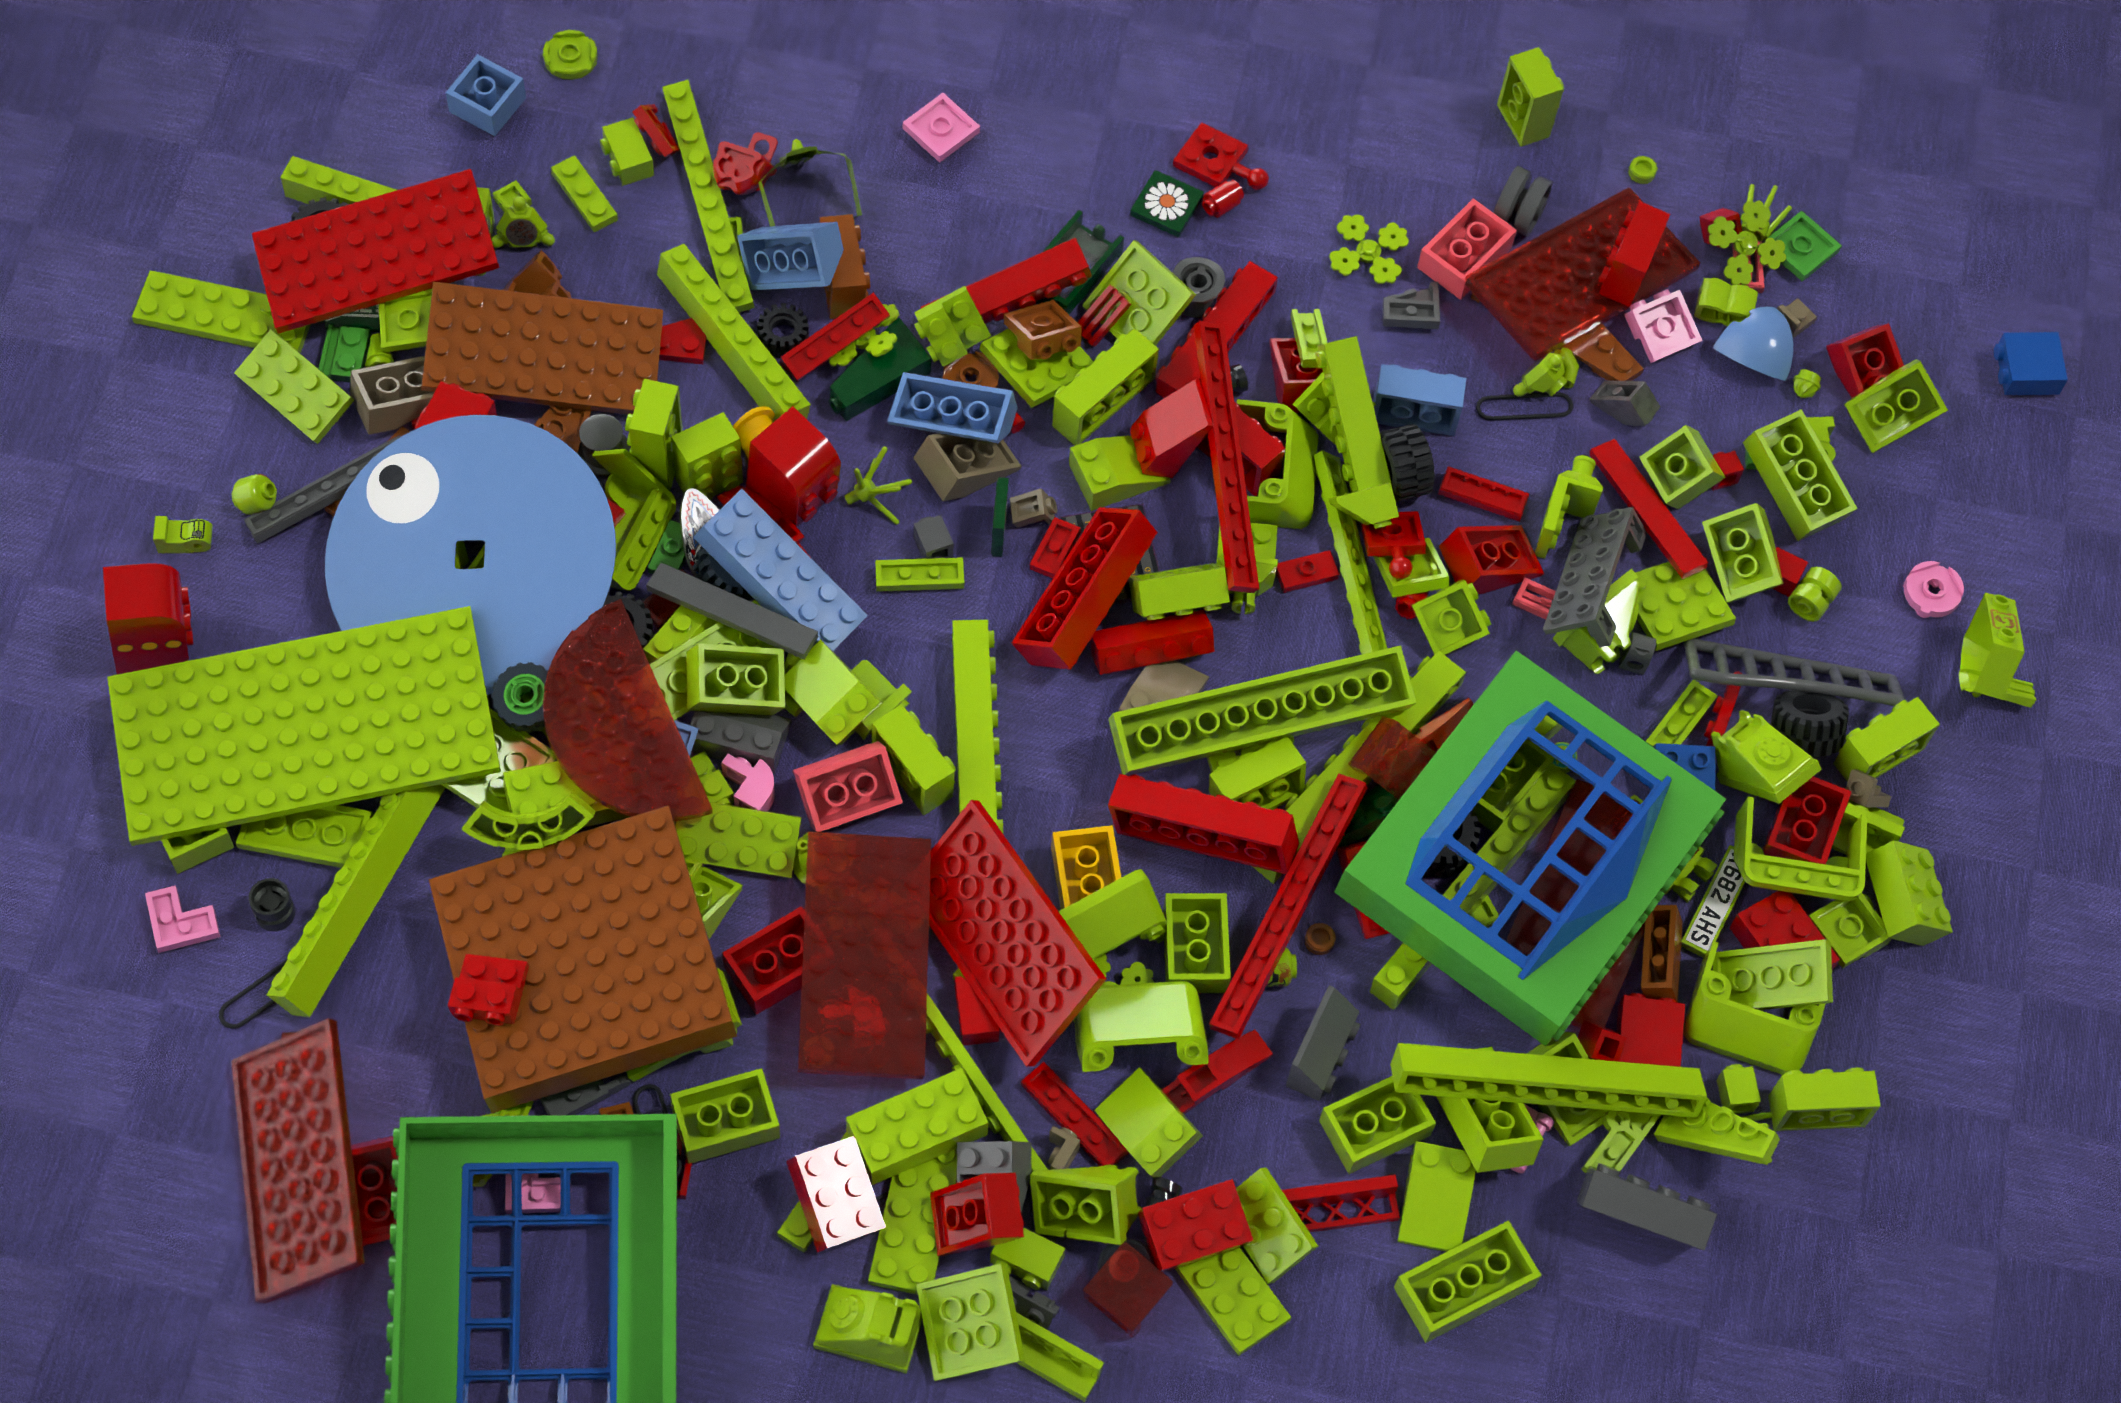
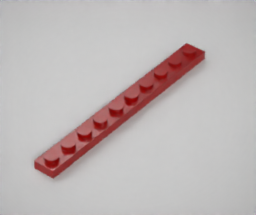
M1198 321L1194 325L1201 386L1213 423V427L1208 432L1228 590L1255 593L1260 588L1224 324Z
M1338 773L1209 1023L1211 1030L1239 1040L1367 790L1366 782Z

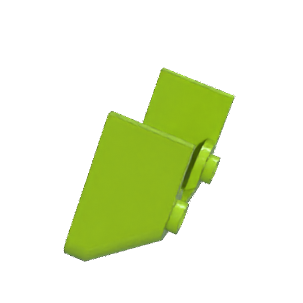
M1237 399V404L1240 406L1241 411L1250 418L1256 419L1265 431L1286 433L1283 479H1266L1260 484L1258 497L1247 496L1251 523L1278 525V527L1292 529L1307 527L1313 515L1316 464L1313 455L1317 454V431L1284 404Z
M626 449L594 451L592 456L610 473L605 484L607 498L623 508L626 513L615 527L616 557L610 587L617 590H632L637 586L669 521L675 513L676 500L674 495Z
M1747 797L1736 814L1734 862L1746 883L1753 887L1843 901H1852L1859 897L1865 887L1868 815L1861 814L1849 830L1847 857L1834 856L1829 858L1826 864L1764 855L1763 850L1758 845L1752 843L1754 797Z
M1142 869L1123 876L1059 911L1093 960L1138 935L1142 940L1149 939V941H1153L1156 939L1158 943L1164 941L1167 921L1150 880Z
M1713 941L1702 960L1685 1018L1683 1034L1686 1040L1693 1045L1781 1075L1788 1071L1800 1070L1805 1063L1821 1023L1825 1004L1793 1007L1788 1019L1729 1000L1732 989L1729 979L1722 973L1711 970L1719 944Z

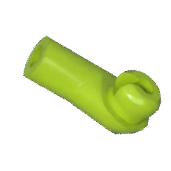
M1563 347L1555 350L1554 354H1560L1563 358L1565 373L1562 376L1567 380L1563 387L1573 388L1579 364L1572 351Z

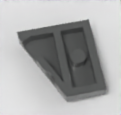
M1438 282L1429 283V288L1421 291H1416L1413 288L1402 294H1394L1383 298V326L1439 329Z

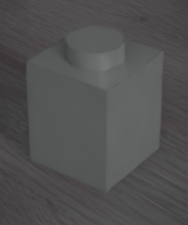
M941 515L924 517L917 523H914L913 538L922 559L953 558L954 543Z

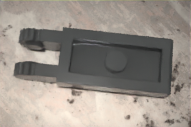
M627 1075L614 1079L607 1084H604L603 1080L600 1079L540 1098L539 1101L547 1115H575L610 1097V1094H616L622 1089L627 1088L631 1081Z

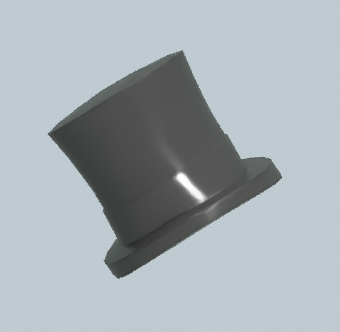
M1191 257L1181 260L1175 266L1172 273L1196 294L1182 313L1188 317L1201 318L1208 307L1213 308L1215 306L1216 297L1222 292L1225 284L1224 271L1217 263L1206 258Z
M596 414L587 418L580 426L579 436L581 445L578 455L590 467L594 475L609 476L610 473L592 455L594 451L626 449L630 452L631 447L627 446V438L623 435L622 425L613 416Z

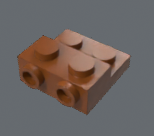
M1054 300L1004 314V324L1017 336V347L1031 360L1048 359L1054 353L1073 352L1078 346H1081V325Z

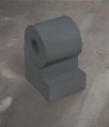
M1632 632L1629 637L1631 645L1626 650L1622 649L1618 668L1644 675L1653 657L1656 639ZM1629 661H1637V662H1640V663H1642V664H1641V665H1637V664L1630 663Z

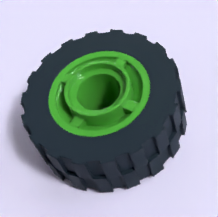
M528 662V664L517 663L516 666H510L503 674L501 673L498 676V680L493 686L492 700L494 701L495 711L509 728L512 727L518 732L526 731V733H532V731L543 730L545 726L553 723V719L557 718L559 709L562 707V691L559 688V684L549 670L546 671L541 665ZM534 693L531 701L527 703L521 702L524 694Z

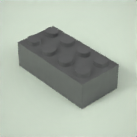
M1598 1163L1597 1168L1589 1166L1577 1198V1202L1582 1207L1705 1251L1717 1216L1715 1212L1710 1210L1711 1204L1690 1195L1687 1201L1679 1198L1681 1193L1662 1185H1658L1657 1190L1650 1188V1182L1632 1174H1628L1627 1179L1619 1176L1620 1171Z

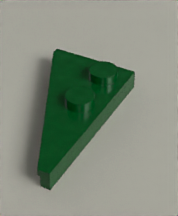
M1383 780L1362 798L1338 847L1349 845L1374 833L1399 800L1392 788H1387Z

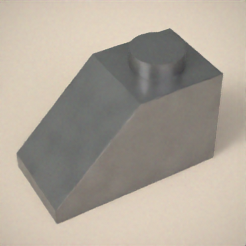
M1604 381L1589 399L1593 405L1624 425L1646 426L1661 407L1646 381Z

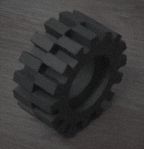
M781 303V308H777L776 304L771 305L772 311L766 308L764 315L760 314L759 322H757L758 338L771 355L775 352L776 358H781V354H786L809 338L807 316H803V311L800 308L796 311L795 305L791 304L790 308H786V303ZM779 325H788L793 327L794 332L789 336L780 337L773 334L772 330Z

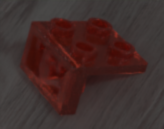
M1382 717L1348 765L1356 772L1369 776L1397 800H1400L1436 752L1398 721Z
M1124 1242L1083 1289L1084 1298L1129 1336L1134 1338L1141 1330V1322L1172 1287L1173 1281L1127 1242Z

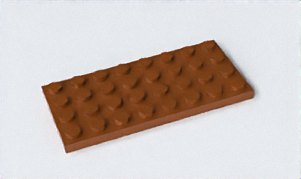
M433 282L421 391L435 392L441 381L447 384H458L466 391L475 394L483 393L491 399L627 415L629 413L633 414L635 409L633 398L636 389H641L644 379L657 381L663 309Z

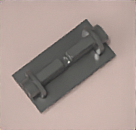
M1010 1277L1016 1312L1048 1330L1052 1319L1056 1317L1060 1309L1059 1306L1055 1305L1056 1301L1037 1291L1032 1298H1029L1027 1294L1030 1291V1287Z

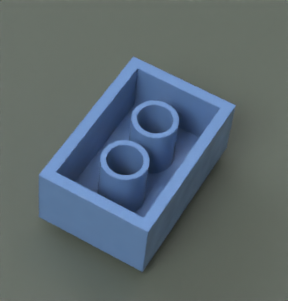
M1381 364L1373 402L1376 404L1374 411L1377 424L1394 427L1415 424L1421 431L1454 436L1463 408L1466 378L1458 377L1454 374L1432 373L1425 369L1414 370L1402 368L1398 365Z

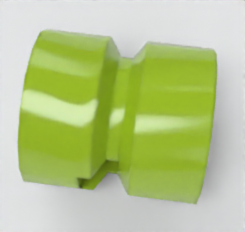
M1817 566L1811 567L1801 580V584L1789 596L1788 604L1799 617L1807 621H1818L1828 609L1829 604L1839 594L1842 585L1839 579L1829 570Z

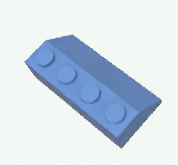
M838 222L760 227L737 235L750 290L829 286L844 250Z
M903 372L887 422L895 426L999 443L1011 431L1017 412V404L1011 390Z

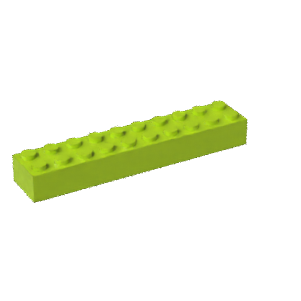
M1400 645L1115 712L1109 717L1108 721L1122 774L1130 776L1269 743L1272 740H1280L1286 736L1290 738L1408 710L1417 702Z

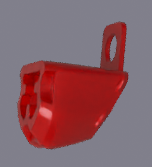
M756 132L753 134L748 148L726 141L720 142L712 165L715 181L720 189L732 190L737 195H747L759 191L758 182L765 176L762 180L764 187L766 181L777 172L774 169L767 174L774 167L771 164V160L777 148L778 140L775 137ZM762 140L769 143V151L765 155L755 151L756 144Z

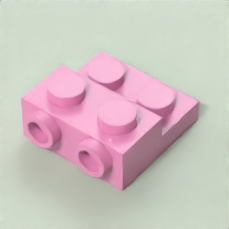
M1668 289L1653 295L1654 301L1647 304L1645 299L1630 305L1631 311L1624 314L1635 340L1640 338L1650 363L1702 341L1680 290L1671 294Z

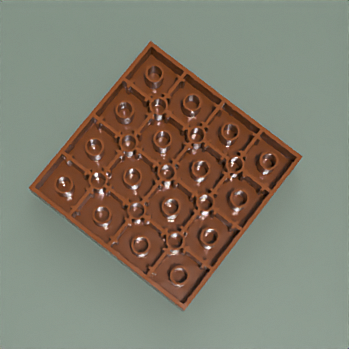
M669 805L571 835L565 840L544 846L543 848L522 850L429 879L454 979L460 976L465 954L527 961L529 965L515 1024L504 1023L502 1026H495L484 1020L477 1019L465 1022L483 1097L491 1113L737 1036Z

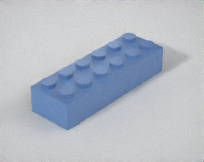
M743 489L729 500L693 537L762 607L818 631L819 637L814 645L821 639L834 651L868 616Z

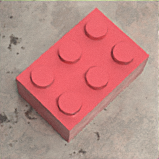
M1473 198L1421 250L1417 268L1461 300L1512 249L1517 230Z
M879 741L793 770L810 827L817 833L903 803L886 747Z

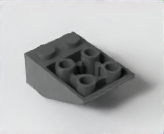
M957 1142V1183L984 1173H1016L1017 1184L1020 1190V1208L1022 1211L1031 1174V1142Z

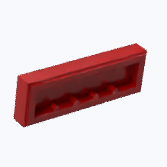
M1450 466L1447 467L1438 492L1439 495L1519 522L1530 495L1524 491Z

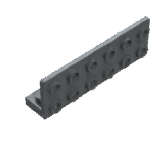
M1633 507L1614 509L1599 515H1589L1580 520L1543 627L1546 635L1587 626L1590 636L1594 637L1599 648L1611 645L1617 626L1604 605L1624 543L1630 553L1639 552L1642 549L1647 534Z

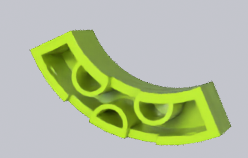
M573 792L555 806L530 814L503 811L483 800L464 823L461 830L471 837L495 847L531 850L543 848L575 834L593 818L596 810Z

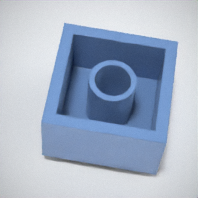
M477 54L446 91V97L450 113L496 136L526 99V93L522 77Z

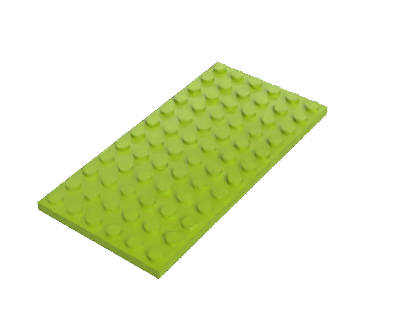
M470 606L107 677L129 842L132 846L501 772Z

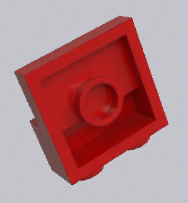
M465 954L460 976L454 979L447 1005L452 1016L464 1022H471L473 1019L484 1020L495 1026H502L504 1023L515 1024L529 970L527 961Z

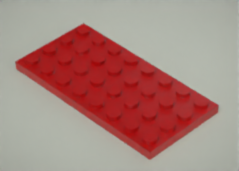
M472 169L251 233L274 326L278 334L433 288V282L452 283L500 268Z
M970 800L903 885V888L924 914L927 923L1025 1066L1034 1067L1107 979L979 800Z

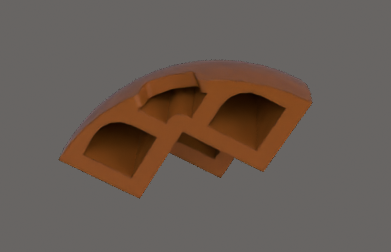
M542 250L502 289L571 298L570 292L560 285L561 273Z

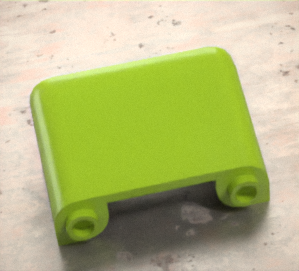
M1172 981L1101 986L1075 1017L1076 1050L1083 1072L1101 1071L1109 1067L1114 1057V1046L1176 1042L1177 1055L1182 1062L1188 1065L1208 1064V1046L1200 1000L1196 988L1189 982Z

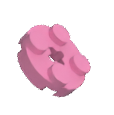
M1926 561L1916 565L1903 584L1907 602L1915 609L1917 615L1922 618L1947 616L1954 612L1961 602L1964 592L1961 577L1951 567L1946 569L1943 566H1939L1940 562ZM1931 584L1934 588H1939L1940 591L1937 594L1931 593L1928 590L1929 585Z

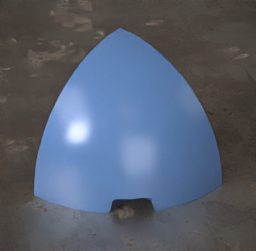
M1759 307L1750 310L1749 317L1741 322L1733 321L1723 331L1713 346L1721 354L1755 371L1786 381L1793 359V337L1786 318L1775 307Z

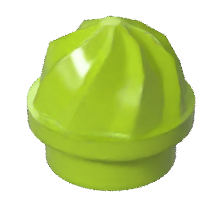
M1800 370L1799 374L1793 378L1794 392L1800 398L1813 397L1821 388L1819 384L1821 377L1812 371Z

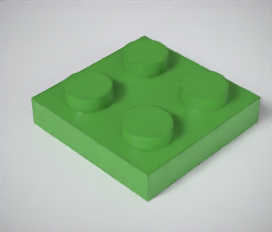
M1800 211L1769 236L1775 241L1781 240L1784 242L1786 260L1780 263L1802 282L1834 257L1842 247L1841 244L1803 211Z

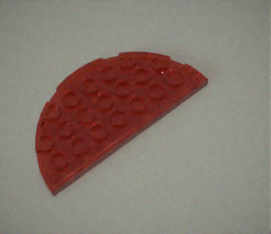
M619 599L605 605L589 615L588 619L575 631L572 630L556 652L547 673L543 698L544 724L551 749L558 763L577 787L589 797L605 807L630 817L668 805L674 821L696 819L712 814L711 804L622 600Z

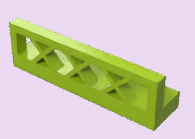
M1016 1312L1026 1360L1017 1364L1085 1402L1101 1375L1104 1362Z

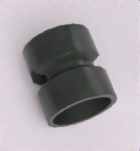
M265 878L252 886L248 900L257 923L268 931L286 929L293 922L296 911L287 886L281 880L275 878Z

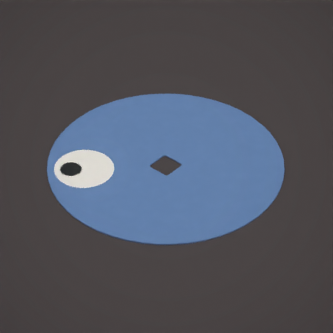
M495 415L457 416L424 425L403 435L374 456L358 473L338 505L331 523L325 554V579L332 611L340 629L344 631L470 606L487 695H491L494 692L493 686L497 682L498 676L501 673L503 674L508 667L516 666L517 663L528 664V662H531L535 665L543 666L548 671L564 659L580 643L592 627L604 605L614 573L616 535L613 516L607 497L590 467L571 447L546 430L517 419ZM458 541H485L484 567L481 569H456V543Z

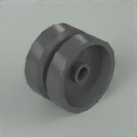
M1516 166L1502 190L1493 213L1508 224L1512 222L1516 215L1514 221L1516 233L1528 237L1544 212L1552 190L1553 181L1539 176L1529 187L1531 171Z

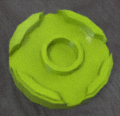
M565 30L557 32L549 42L547 40L544 44L543 60L545 66L552 75L561 79L574 80L583 78L592 72L597 64L598 52L596 44L592 38L590 40L581 31Z

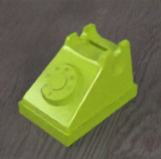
M1630 569L1610 585L1604 605L1617 626L1610 646L1599 648L1594 637L1590 636L1587 626L1557 632L1552 638L1559 647L1563 645L1595 674H1600L1605 670L1603 660L1613 663L1620 657L1619 647L1626 650L1631 645L1629 633L1634 628L1639 612V604L1636 602L1640 584L1637 581L1639 576Z
M1745 710L1739 711L1740 718L1738 723L1721 736L1720 733L1715 731L1711 734L1719 772L1716 775L1720 784L1755 796L1759 795L1761 798L1778 804L1822 770L1818 760L1813 759L1812 756L1772 727L1763 716L1754 714V718H1752L1750 713Z
M1107 1164L1097 1167L1033 1171L1030 1174L1035 1233L1122 1245L1127 1240L1126 1233L1138 1217L1137 1213L1141 1209L1140 1206H1137L1135 1185L1138 1169L1134 1167L1118 1169L1117 1165Z
M832 1284L813 1347L907 1374L923 1321L921 1308L915 1300L907 1298L904 1300L897 1299L893 1294L886 1292L866 1291Z

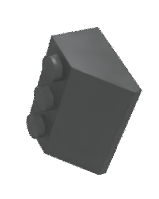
M695 711L690 726L699 728L691 752L699 754L705 751L708 757L723 760L727 754L735 758L739 756L750 762L753 768L759 759H762L770 767L772 773L775 774L792 719L777 715Z
M1328 986L1291 1065L1285 1085L1317 1101H1320L1324 1092L1330 1094L1337 1078L1332 1075L1335 1066H1343L1349 1050L1344 1048L1348 1039L1354 1041L1361 1024L1356 1022L1359 1011L1333 986Z

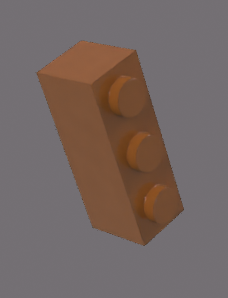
M1656 905L1645 921L1641 989L1646 998L1656 1000L1672 998L1678 1003L1683 921L1677 905Z

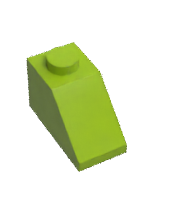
M1391 483L1380 484L1329 498L1330 505L1364 525L1374 524L1375 529L1391 525V519L1399 517Z

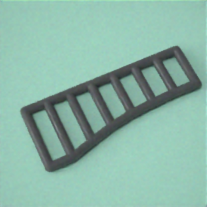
M1691 639L1684 642L1689 675L1695 680L1722 685L1813 692L1896 706L1899 702L1905 700L1898 678L1892 674L1699 639ZM1697 651L1714 654L1717 671L1701 669ZM1726 656L1742 659L1746 674L1730 673ZM1755 662L1771 664L1774 676L1758 675ZM1785 667L1801 670L1803 679L1787 678ZM1814 672L1830 675L1832 683L1816 681ZM1843 677L1858 680L1861 688L1846 686ZM1872 683L1887 685L1890 693L1874 690Z

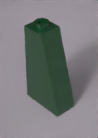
M900 318L894 320L884 330L888 331L889 334L894 333L897 336V341L893 344L892 350L878 357H874L872 353H868L865 350L830 386L829 405L834 413H840L846 422L897 393L903 372L923 376L931 373L930 355Z

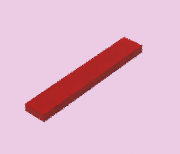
M1612 439L1590 449V457L1595 460L1596 465L1626 505L1634 508L1645 530L1679 576L1684 579L1706 569L1708 561L1618 442Z

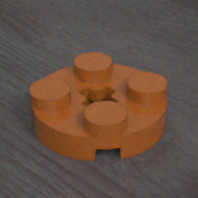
M975 351L974 354L969 353L944 366L942 379L998 388V370L982 352ZM966 374H967L968 376H972V375H974V374L977 375V376H976V381H974V382H968V381H966L965 375H966Z

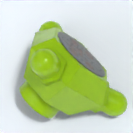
M517 196L513 200V205L506 209L496 226L498 231L492 237V242L495 248H500L504 244H509L510 247L537 246L538 243L552 246L555 243V238L552 234L548 233L547 224L536 210L529 206L523 197Z
M1550 352L1543 354L1524 372L1522 382L1514 386L1513 393L1521 397L1535 390L1541 393L1546 391L1550 396L1558 392L1567 382L1562 376L1565 373L1562 356Z

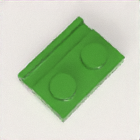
M328 325L318 369L333 381L350 382L351 370L364 368L371 337L370 329L347 326L336 328L333 325Z

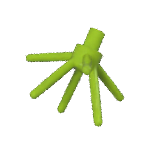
M883 447L878 456L873 459L864 479L859 468L854 469L857 484L854 485L855 490L845 494L844 497L849 505L859 500L862 502L869 500L897 525L899 520L875 496L877 494L900 491L902 486L912 484V480L906 479L875 486L871 479L888 450L887 447Z

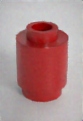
M1235 180L1224 181L1203 195V209L1208 215L1219 218L1241 203V200L1244 199L1243 189Z

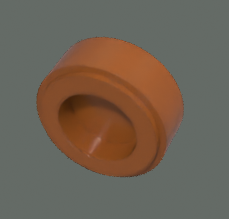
M1324 923L1311 925L1307 929L1304 938L1306 948L1315 955L1329 953L1336 941L1334 930Z

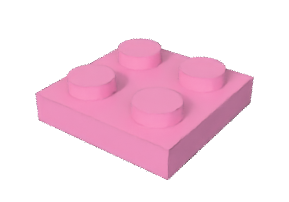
M941 93L903 122V130L939 163L980 133V126L944 93Z

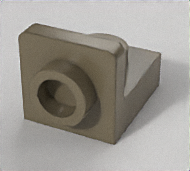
M1798 298L1786 307L1780 305L1777 308L1786 318L1793 338L1814 324L1817 316Z
M1042 488L1010 498L1012 521L1017 528L1045 520L1050 525L1057 513V504L1054 498L1050 497Z
M1851 770L1846 786L1847 790L1852 791L1849 800L1864 807H1888L1892 796L1881 792V787L1877 785L1878 780L1859 770Z
M1052 1126L1049 1131V1141L1057 1146L1048 1160V1163L1051 1165L1050 1170L1069 1169L1079 1152L1080 1140L1077 1139V1135L1071 1130Z

